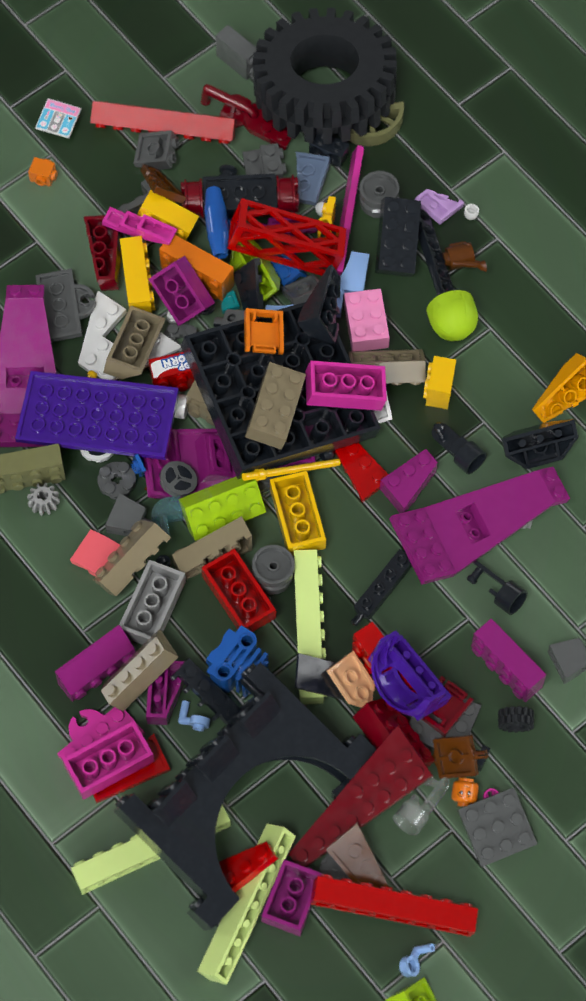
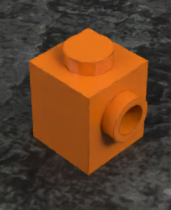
M34 157L28 171L30 181L40 186L50 187L52 181H55L58 175L54 162Z

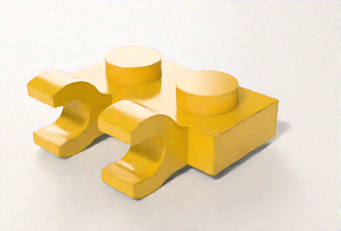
M329 196L327 203L324 202L322 208L323 216L319 218V221L330 224L334 223L336 197ZM318 230V238H320L321 232Z

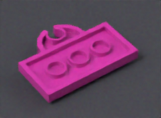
M115 707L105 715L92 709L81 710L79 714L88 720L87 725L83 727L78 726L76 718L72 717L69 724V736L72 742L59 751L57 755L62 760L134 721V719L126 710L122 711ZM136 723V725H137V727L139 728L141 734L144 736V735H145V732H144V731L141 729V727Z

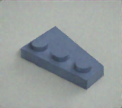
M296 152L299 203L316 206L331 159L328 156Z

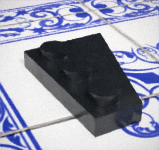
M260 258L252 259L234 272V280L243 310L246 308L264 310L263 294L259 290V282H262L261 275H258V265H261Z

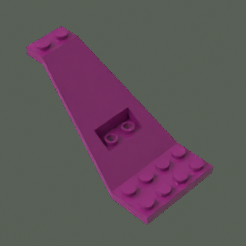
M7 285L6 299L0 331V447L44 446L19 443L15 440L30 371L56 374L44 305V285Z
M549 467L424 508L395 514L389 520L423 585L454 577L550 507L567 503L570 497L554 467Z

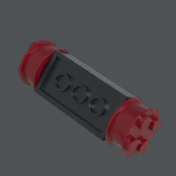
M275 173L205 176L200 178L199 181L187 182L184 179V182H181V193L186 197L182 207L201 216L202 219H205V211L203 216V206L205 209L206 189L212 186H217L221 189L227 209V218L233 217L241 198L288 212H299L298 177H294V174L286 178H279Z

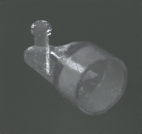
M431 777L424 782L426 786H432L434 789L421 806L419 805V797L415 794L409 800H405L393 816L396 825L410 835H418L428 822L429 814L446 793L449 787V779L443 777L438 781Z

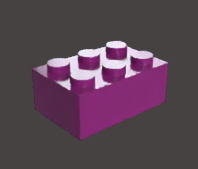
M185 256L148 279L178 326L215 303Z
M284 859L262 913V922L301 936L312 907L310 900L313 881L322 873Z

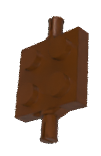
M473 735L433 739L434 754L432 757L435 759L433 763H435L438 769L439 779L479 775L477 759H487L488 751H476Z

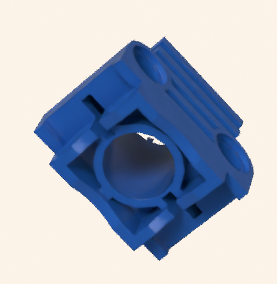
M242 625L236 633L228 629L220 645L206 658L208 665L207 673L210 674V679L224 693L231 692L236 686V692L240 693L242 691V696L245 698L250 692L239 682L242 679L240 674L252 663L257 665L261 662L269 670L268 654L264 652L262 655V650L260 648L257 649L256 635Z

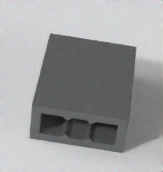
M227 25L216 35V56L244 79L248 80L253 76V53L256 52V47Z

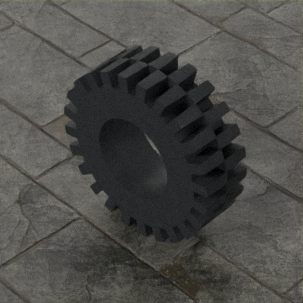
M312 8L309 9V18L304 19L298 11L292 13L291 24L284 18L276 22V30L269 27L264 32V40L259 39L256 44V52L253 53V82L256 106L258 110L262 109V117L266 121L273 119V128L280 132L287 126V135L290 138L296 139L298 134L303 131L305 142L313 143L316 134H323V144H332V134L338 133L341 141L346 142L350 140L352 129L361 137L367 134V124L374 129L378 127L381 116L387 117L390 113V104L394 105L396 49L392 47L390 36H383L382 27L378 24L370 27V20L366 16L362 15L354 22L353 11L345 10L342 18L336 17V8H327L326 17H319L318 9ZM330 66L342 69L351 76L333 84H316L304 80L299 75L311 68Z

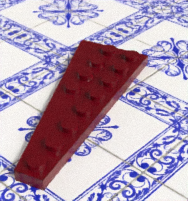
M399 726L391 732L289 852L295 864L307 868L327 853L326 848L354 824L358 823L361 829L433 777Z

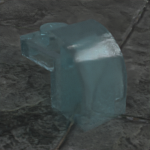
M180 496L163 498L152 509V521L168 535L169 522L183 521L182 509L178 500Z

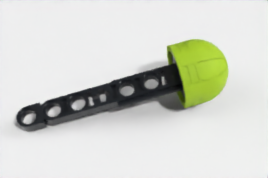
M421 209L418 238L437 293V297L427 306V315L432 328L439 337L447 341L463 340L477 326V308L473 296L469 292L454 290L430 216Z

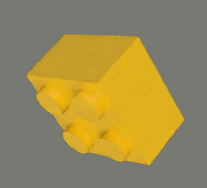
M434 356L433 363L429 362L423 398L426 399V406L448 409L456 359Z

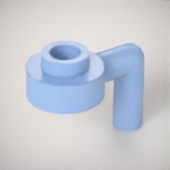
M183 700L178 718L179 724L193 726L192 729L196 731L208 729L210 725L209 718L200 715L187 717L190 702Z
M434 944L415 946L410 956H405L401 959L399 965L401 973L407 978L417 976L420 970L419 955L434 952Z

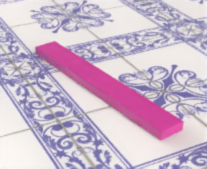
M359 145L352 153L340 220V227L347 228L344 257L336 270L339 276L344 269L364 147Z

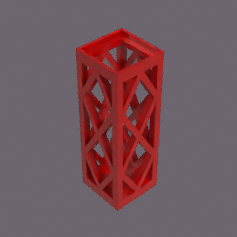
M241 198L230 221L227 249L322 276L326 270L320 268L326 267L327 269L329 265H333L335 270H337L345 252L347 228ZM270 214L280 224L264 226L254 217ZM285 218H289V219L296 220V221H299V222H298V223H290V222H288ZM315 227L326 237L309 239L299 230ZM291 232L294 236L285 233ZM265 238L275 247L259 250L248 240ZM280 241L285 242V243H289V244L283 245ZM238 242L242 243L245 247L237 245ZM311 252L320 260L304 263L294 253ZM285 254V255H286L288 258H290L291 260L285 259V258H282V257H278V256H275V255Z

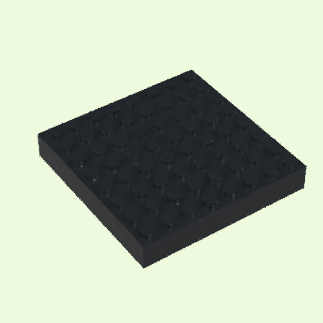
M305 302L275 310L283 311V355L278 354V349H276V354L253 353L252 347H250L249 352H245L244 319L186 335L182 341V351L237 479H241L243 473L254 472L255 469H274L375 438L381 429L373 410L307 405L305 376L283 448L278 449L245 437L269 362L306 374L305 371L310 361L352 364L339 334L337 335L336 342L330 344L306 335L303 329L299 327L298 318ZM256 317L254 322L272 323V318Z

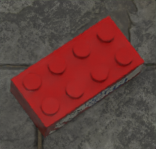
M183 352L148 359L152 385L179 388V392H183L191 388L195 381Z

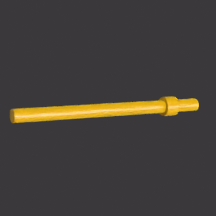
M339 459L267 470L264 468L255 469L254 472L243 473L242 479L243 481L253 479L260 481L265 480L266 477L340 466L341 462Z

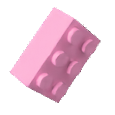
M381 289L344 293V309L351 350L368 351L389 348V332Z

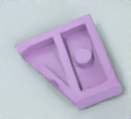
M426 189L414 199L421 201V209L426 211L438 224H442L464 205L462 200L456 202L448 199L449 196L438 194L429 189Z

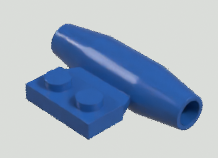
M212 186L206 189L204 211L207 238L212 255L218 259H224L232 252V250L227 249L231 219L227 218V209L221 189L217 186Z

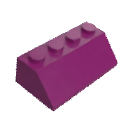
M116 626L55 671L58 685L72 702L83 698L92 687H98L104 678L112 676L135 653L134 647L121 626Z

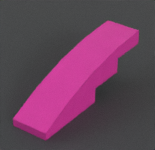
M112 207L109 208L102 220V225L133 237L142 236L144 240L170 245L177 232V228L145 214L141 217L130 211L124 213Z

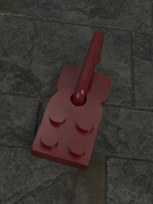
M209 84L203 86L201 95L202 105L207 106L211 103L209 96L225 103L220 112V117L236 118L235 128L245 126L246 130L252 135L270 144L278 143L279 148L286 150L292 140L287 135V126L279 132L273 128V119L266 121L262 117V109L258 110L256 103L252 104L249 99L239 94L229 95Z

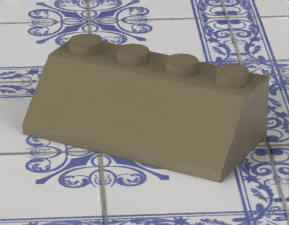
M130 306L108 354L103 373L119 379L141 375L166 318Z
M423 349L348 352L352 364L385 366L386 383H391L392 385H402V383L419 385L421 382L426 381V360Z
M158 630L104 683L101 692L109 705L124 711L178 658L163 632Z

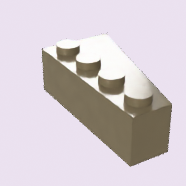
M241 516L191 545L175 551L172 554L173 564L176 570L185 573L187 580L201 574V567L234 548L239 556L252 551V535Z
M145 520L137 521L132 526L130 534L120 541L119 548L109 555L108 562L104 567L102 566L97 570L96 577L93 580L107 593L117 596L134 578L133 573L142 570L146 565V559L152 554L155 556L160 550L158 546L163 540L166 543L171 537L156 523Z

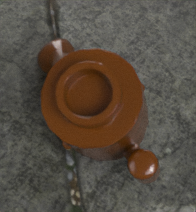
M461 241L445 247V252L442 255L446 267H449L450 270L468 267L478 268L481 271L487 272L485 260H475L473 247L470 242Z

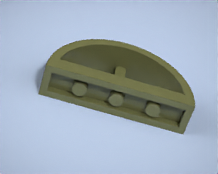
M404 101L396 102L394 105L390 104L389 115L387 117L381 116V121L388 124L389 127L376 132L369 125L370 133L361 137L352 129L349 142L360 146H376L391 140L402 126Z

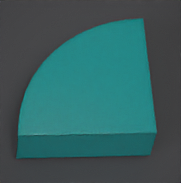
M234 290L227 293L221 304L222 314L227 309H240Z

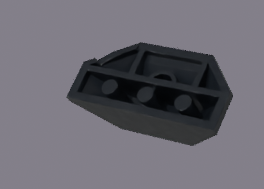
M568 419L550 421L516 430L504 436L501 440L505 457L525 469H530L563 460L574 442L578 439L575 420Z

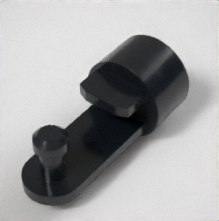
M437 422L434 424L432 429L434 440L454 457V463L466 474H472L483 464L487 453L474 441L468 442L463 436L460 437L444 423Z
M475 560L473 564L477 568L471 575H468L467 580L471 584H476L477 579L483 572L502 585L498 593L491 588L488 591L495 597L494 604L509 615L516 613L524 604L528 594L527 591L512 580L506 583Z

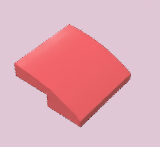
M90 529L70 561L72 564L88 570L91 575L96 576L97 570L102 566L104 567L108 562L109 555L116 551L120 545Z

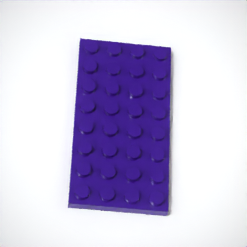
M30 371L15 440L19 443L44 446L59 444L61 448L128 456L139 454V457L166 460L179 388Z

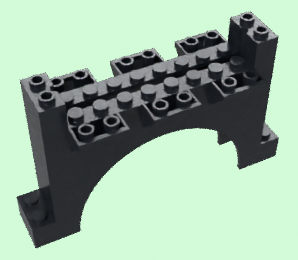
M261 662L257 665L252 663L240 674L242 679L239 682L254 697L247 700L240 707L241 711H238L227 721L228 724L217 733V738L207 742L199 750L201 753L192 757L186 763V768L181 770L175 777L176 781L164 786L157 794L159 797L153 801L151 800L147 805L134 793L129 796L126 794L115 803L117 808L113 811L200 897L196 898L188 906L190 910L187 914L203 930L213 929L240 900L222 873L215 844V831L219 811L225 797L234 784L252 768L263 763L279 760H293L314 765L342 783L346 778L351 780L377 750L362 734L351 735L341 742Z

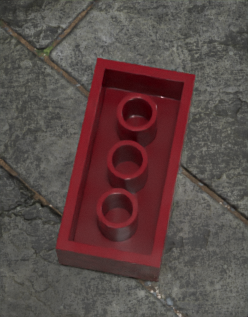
M383 698L367 702L353 716L356 723L376 749L399 726L427 768L435 761L430 750L424 746L419 735L408 724L406 717L391 707Z

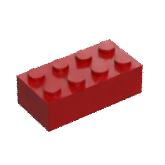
M235 548L201 567L202 577L237 630L242 625L251 632H254L276 619V609Z
M373 622L353 634L352 651L363 661V666L369 674L372 672L371 663L368 661V658L379 640L384 637ZM393 667L385 669L384 671H382V674L392 669ZM398 671V674L400 675L403 682L407 685V687L415 694H417L416 691L412 688V686L403 677V675Z

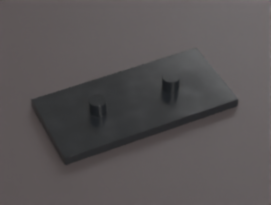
M300 653L297 654L296 689L345 700L327 673V669L336 662Z

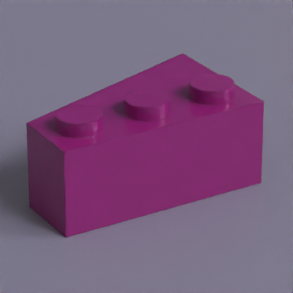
M425 449L381 479L380 490L399 513L407 512L412 503L416 501L420 492L424 490L435 475L438 462Z
M174 661L148 687L147 724H168L184 686V683L178 677L174 681L170 677L184 661Z

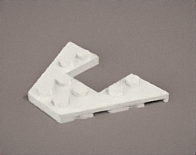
M97 291L95 298L96 307L90 316L78 364L87 372L91 370L96 372L98 379L116 381L119 378L103 373L106 359L113 346V343L105 337L126 315L127 311L124 307L100 291ZM160 332L149 359L182 351L181 345ZM147 361L145 368L149 366V361Z

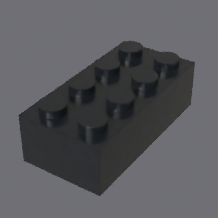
M384 197L381 200L375 273L411 277L415 274L421 201Z

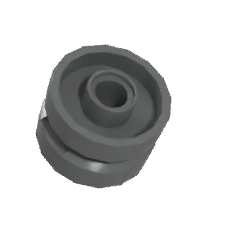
M375 171L364 176L360 182L359 189L361 209L373 218H380L381 200L384 197L399 198V183L397 179L385 171Z
M267 545L255 553L252 560L251 573L264 593L269 595L280 594L289 588L294 576V558L286 548L278 545Z

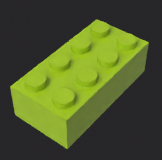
M237 476L178 499L189 533L195 541L241 516L246 521L266 513L257 481L255 479L243 481L242 478L237 479Z

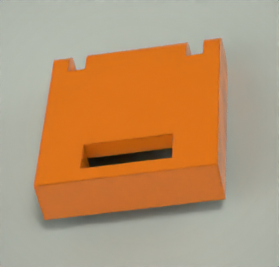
M245 309V352H249L250 347H252L253 353L276 354V349H278V354L283 355V311ZM256 317L272 318V323L254 321Z

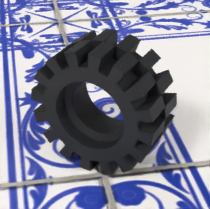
M521 706L501 708L498 710V728L502 731H514V733L533 730L534 711L530 708L527 709V707L521 708Z

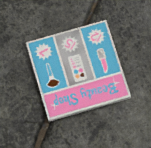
M47 99L35 129L69 138L81 108Z

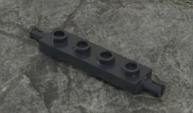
M399 549L354 605V610L357 614L350 621L353 625L358 626L363 618L371 619L410 570L412 564L404 550Z

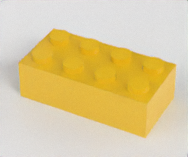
M142 236L120 238L129 308L133 306L152 313V311H155L152 284L148 280L151 275L146 242L143 243Z
M307 471L270 479V492L286 549L292 556H294V550L326 549V537Z

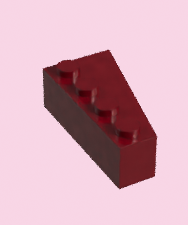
M105 215L83 216L101 291L119 290L122 255L120 238H123V233L102 225Z

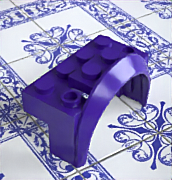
M394 631L379 640L368 661L371 663L374 684L381 697L391 707L402 714L414 716L419 721L447 704L452 696L402 635L400 636L397 631ZM393 667L392 669L382 674V671H384L385 669ZM398 671L403 675V677L412 686V688L416 691L417 694H415L407 687V685L403 682L400 675L398 674Z

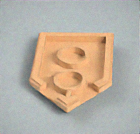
M354 651L327 669V673L348 704L362 708L367 702L373 701L374 681Z

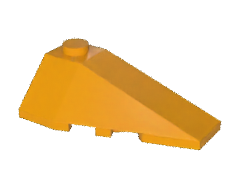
M576 353L567 361L532 408V411L542 423L562 414L564 410L579 405V402L586 399V358Z

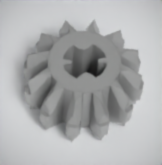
M46 482L43 487H40L37 483V489L31 488V494L27 495L29 500L28 506L32 508L34 513L39 511L41 516L44 512L50 515V510L56 511V505L60 503L58 498L59 492L55 491L53 485L48 487Z

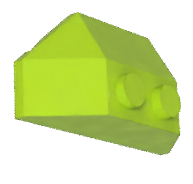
M254 239L248 240L257 249H262ZM238 242L237 245L245 247L242 243ZM232 250L230 265L234 267L235 272L252 259L258 257ZM260 258L261 265H258V275H261L262 282H259V290L263 294V301H266L279 291L280 278L271 262Z

